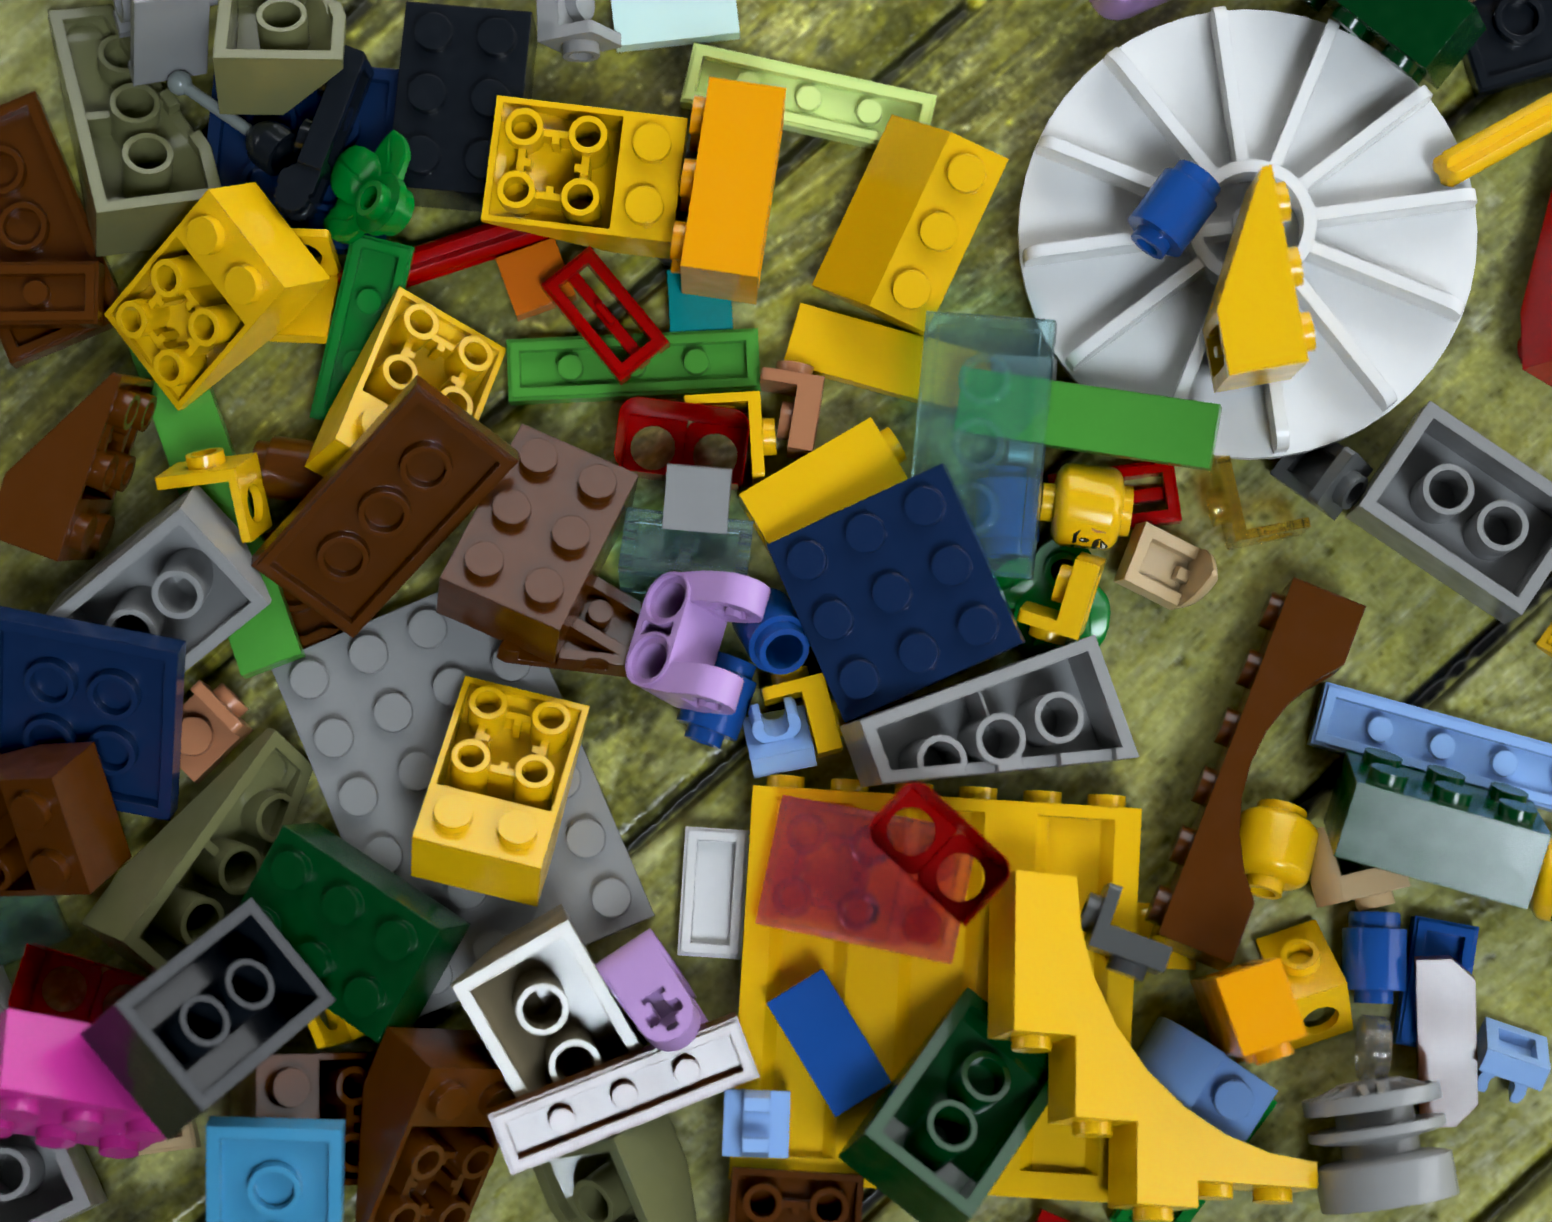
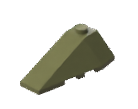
M219 0L212 56L219 114L284 115L343 70L347 23L346 14L341 2H337V0Z
M111 4L48 11V21L82 198L96 257L159 249L208 189L221 187L211 145L200 130L195 132L180 111V102L169 89L165 90L160 82L133 86L128 69L131 36L119 38L113 17L114 9Z
M268 727L117 873L81 924L122 958L150 976L238 908L282 826L293 824L313 771L310 762L279 732Z
M668 1114L532 1167L547 1204L558 1222H697L688 1162Z

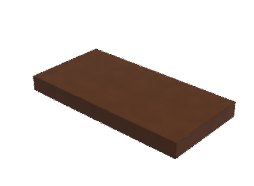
M33 91L0 105V262L99 261L105 266V313L121 292L106 256L96 257L83 200L39 95ZM104 315L103 328L0 329V339L10 364L17 369L114 327Z
M416 375L252 555L251 566L354 638L519 462V452L420 376Z

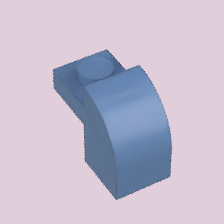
M1158 1017L1135 1052L1146 1069L1184 1107L1224 1134L1243 1142L1247 1141L1278 1092L1277 1089L1227 1057L1223 1051L1165 1017Z

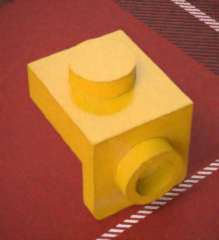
M801 666L788 674H772L770 676L772 686L761 689L764 706L784 702L783 698L789 696L793 699L802 698L817 759L841 753L843 750L841 737L843 735L840 726L847 723L844 722L835 699H830L823 672L810 676L808 667Z

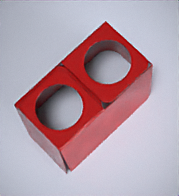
M646 397L630 398L621 406L614 447L617 465L639 474L638 478L666 481L667 465L657 470H649L638 465L633 459L631 442L638 431L649 426H657L667 430L675 442V453L669 463L695 465L693 451L699 440L710 434H720L729 438L737 449L738 456L732 471L731 490L739 491L743 483L750 429L749 421L744 413L733 408Z
M911 782L904 785L873 818L866 837L956 922L960 925L962 923L964 927L972 921L1005 885L1010 875V865L1006 857L934 790L921 782ZM905 808H917L924 811L934 823L935 836L932 844L927 850L917 855L900 853L891 845L887 831L891 818L898 811ZM958 830H960L963 834H955V833H956ZM963 853L974 857L981 864L984 871L982 889L975 897L966 901H956L948 898L938 886V868L943 860L953 854ZM919 873L918 879L915 881L909 874L915 875Z
M27 943L9 996L8 1005L10 1009L92 1024L103 1015V1002L110 990L124 984L137 987L147 978L34 944L36 946ZM61 966L77 969L84 976L87 984V993L83 1002L74 1010L67 1012L56 1011L49 1007L42 995V984L45 977L50 971ZM101 967H106L112 970H107L102 975Z

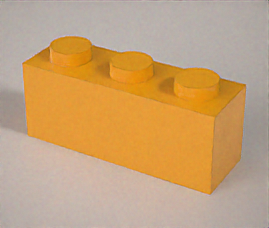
M1280 957L1249 960L1190 980L1212 1045L1226 1053L1227 1056H1234L1236 1063L1245 1061V1064L1255 1063V1065H1261L1294 1053L1290 1041L1308 1036Z

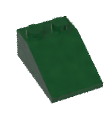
M967 987L874 1104L837 1157L918 1222H968L1048 1105V1052H1014L1011 1050L1010 1040L988 1039V1003Z

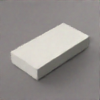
M685 827L678 956L742 960L750 830Z

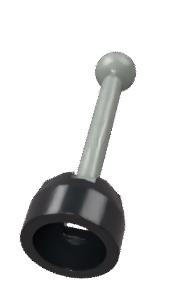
M178 70L169 75L167 86L170 92L178 96L187 95L245 135V147L249 159L266 174L272 177L277 176L282 169L289 167L297 155L294 153V145L298 133L275 120L259 121L255 125H251L236 114H219L218 101L194 86L188 73Z

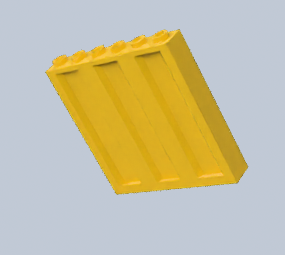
M770 775L766 777V786L753 785L738 1019L760 1077L738 1085L734 1089L791 1091L788 1159L730 1157L728 1180H731L732 1166L858 1174L837 1156L890 1085L888 1084L835 1117L768 1007L767 1003L823 969L891 1081L896 1078L967 987L988 1003L989 902L966 927L962 923L960 925L866 837L873 818L908 783L895 784L894 793L869 792V787H861L859 779L843 778L831 779L830 790L805 788V777L793 775ZM926 784L933 790L932 784ZM960 786L959 797L940 796L1006 857L1010 865V872L1020 870L1077 876L1080 914L1090 892L1100 895L1103 886L1108 883L1123 887L1110 924L1136 934L1142 808H1126V796L1088 794L1087 805L1061 804V792L1024 790L1023 801L997 800V788ZM905 808L898 811L891 818L887 831L891 845L900 853L917 855L927 850L932 844L935 836L934 823L924 811L917 808ZM958 830L955 834L963 833L960 830ZM958 853L950 855L943 860L938 868V886L944 895L952 900H969L975 897L983 887V868L974 857L968 854ZM919 873L915 875H909L916 881L918 879ZM1082 931L1085 939L1086 932ZM1087 950L1099 989L1118 1029L1131 1046L1134 979L1106 969L1109 957ZM1047 1105L987 1195L1108 1203V1138L1072 1136V1125L1048 1124ZM864 1178V1188L877 1189Z

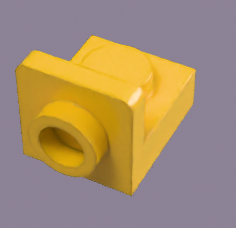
M1081 552L1076 557L1073 566L1063 563L1051 597L1052 601L1062 603L1060 611L1026 601L1020 607L1016 621L1030 625L1028 634L1045 642L1065 645L1067 637L1078 641L1085 631L1106 559Z

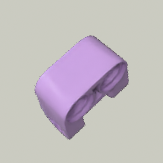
M672 571L662 574L650 585L645 595L626 657L625 671L627 678L634 685L674 707L702 713L734 714L744 680L740 676L714 665L727 622H762L771 593L770 587L752 577L725 571Z
M651 928L595 964L621 1007L653 1047L662 1051H677L687 1047L696 1038L700 1025L709 1021L696 1002L695 998L697 996Z

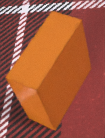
M550 238L495 258L518 321L557 308L541 288L542 283L565 266L555 239ZM567 282L560 289L571 302L577 301L573 287Z

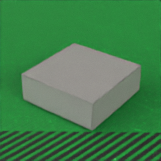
M668 463L662 529L727 534L733 469Z

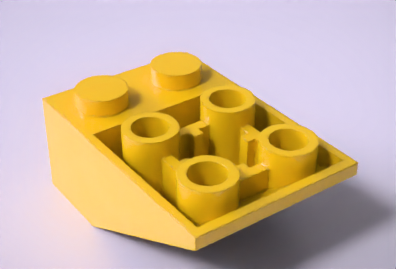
M497 95L481 222L586 247L590 246L591 248L613 253L670 259L675 220L678 221L681 201V196H679L680 183L688 144V118Z
M1272 164L1260 168L1245 192L1202 329L1214 393L1290 380L1309 362L1307 352L1316 350V336L1311 314L1309 311L1300 313L1295 287L1303 286L1304 283L1301 256L1297 246L1287 247L1283 222L1291 220L1289 192L1285 181L1275 183Z
M256 182L208 189L104 315L179 411L184 410L292 323L331 278Z
M399 286L394 291L326 414L304 467L324 477L416 375L420 376L479 421L507 349Z
M465 676L412 835L411 876L537 907L554 853L590 706Z

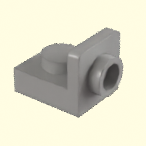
M537 0V42L562 53V58L567 61L590 62L600 58V52L621 48V34L591 20L595 12V0Z

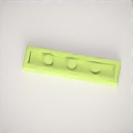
M694 42L680 105L681 108L692 110L694 95L706 97L709 76L786 88L783 130L875 150L891 115L931 126L937 95Z

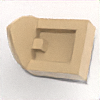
M1146 521L1135 524L1113 582L1169 610L1191 606L1208 594L1218 580V569L1215 558L1208 550L1200 549Z
M1324 827L1317 828L1318 841L1310 873V883L1317 908L1350 900L1355 901L1357 911L1386 906L1395 903L1393 890L1411 886L1409 877L1379 868L1341 875Z

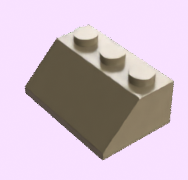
M562 904L503 937L451 983L452 989L516 1097L643 1048L616 998L599 973L593 958Z

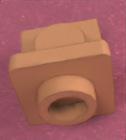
M783 360L776 362V368L762 367L760 387L761 391L795 396L794 403L782 401L777 439L788 440L787 458L798 460L814 450L825 376L813 375L814 368L808 364Z
M198 680L190 688L194 694L183 704L180 768L197 784H200L253 731L241 718L249 708L222 682L213 690L211 686Z

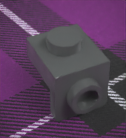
M1337 442L1307 453L1281 457L1270 474L1277 481L1335 521L1343 509L1346 510L1353 507L1360 500L1368 485L1367 477L1373 469L1357 452L1348 446L1343 447Z
M1108 883L1103 886L1100 895L1092 892L1088 894L1080 914L1082 931L1086 932L1085 943L1087 950L1109 957L1106 969L1143 982L1146 972L1154 975L1164 973L1173 947L1111 925L1110 923L1123 887Z

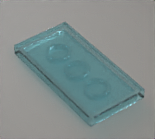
M926 311L911 477L941 463L945 464L996 577L1033 580L1057 322L1052 319Z

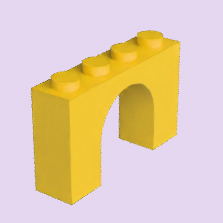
M870 417L739 494V503L770 554L766 546L767 544L907 480L908 477L900 466V463L907 460V457L892 430L886 427L879 431ZM908 696L866 714V716L888 709Z

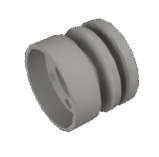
M1401 1076L1374 1078L1340 1084L1318 1097L1301 1101L1304 1118L1335 1117V1127L1307 1134L1309 1144L1340 1147L1342 1159L1318 1167L1317 1192L1322 1214H1352L1394 1209L1438 1201L1460 1193L1452 1149L1421 1147L1419 1139L1420 1134L1436 1130L1447 1123L1445 1113L1415 1114L1413 1104L1441 1098L1442 1092L1439 1080L1420 1081Z

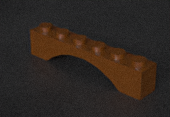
M1295 577L1282 590L1281 594L1275 591L1270 592L1257 626L1267 630L1259 652L1251 648L1248 650L1235 681V684L1245 688L1237 710L1227 706L1214 735L1213 742L1222 746L1214 769L1206 765L1203 767L1192 792L1190 801L1200 805L1191 828L1183 824L1181 825L1172 844L1168 861L1177 864L1169 888L1159 884L1149 904L1145 921L1154 924L1149 939L1173 947V952L1219 971L1233 963L1255 904L1244 871L1240 841L1242 795L1251 762L1267 730L1282 711L1302 693L1332 677L1345 664L1365 611V605Z

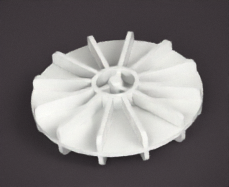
M1226 6L1212 7L1208 13L1184 17L1158 26L1129 40L1119 48L1115 47L1090 69L1063 98L1047 122L1035 146L1025 175L1018 221L1020 269L1025 293L1034 319L1049 349L1062 366L1063 371L1076 384L1220 404L1222 411L1214 452L1215 458L1269 460L1307 453L1337 443L1365 429L1388 414L1411 394L1433 369L1448 346L1462 318L1471 290L1477 253L1476 190L1472 188L1470 178L1454 187L1444 186L1440 182L1439 175L1433 171L1432 163L1434 158L1457 144L1445 119L1431 101L1433 94L1426 85L1420 87L1411 77H1408L1389 63L1380 54L1379 50L1356 36L1339 29L1340 23L1328 19L1327 23H1323L1304 16L1278 11L1227 10ZM1179 160L1193 162L1212 175L1220 185L1221 191L1215 198L1217 208L1180 257L1175 258L1165 255L1163 259L1151 257L1132 241L1131 235L1134 231L1128 223V217L1164 169L1174 168ZM1272 164L1275 183L1285 181L1289 192L1291 220L1283 222L1287 247L1297 246L1301 256L1304 283L1303 286L1295 287L1300 313L1309 311L1311 314L1316 336V350L1307 352L1309 362L1290 380L1214 393L1202 329L1245 192L1260 168Z

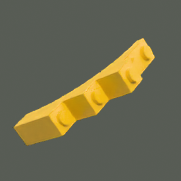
M1020 870L1010 872L1005 885L989 901L988 1039L1010 1040L1011 1050L1014 1052H1048V1124L1072 1125V1136L1108 1138V1209L1133 1210V1222H1173L1174 1211L1198 1208V1200H1232L1233 1190L1252 1192V1200L1256 1204L1283 1205L1293 1203L1292 1193L1318 1189L1317 1162L1272 1154L1224 1134L1184 1107L1146 1069L1118 1029L1095 980L1081 928L1077 876Z

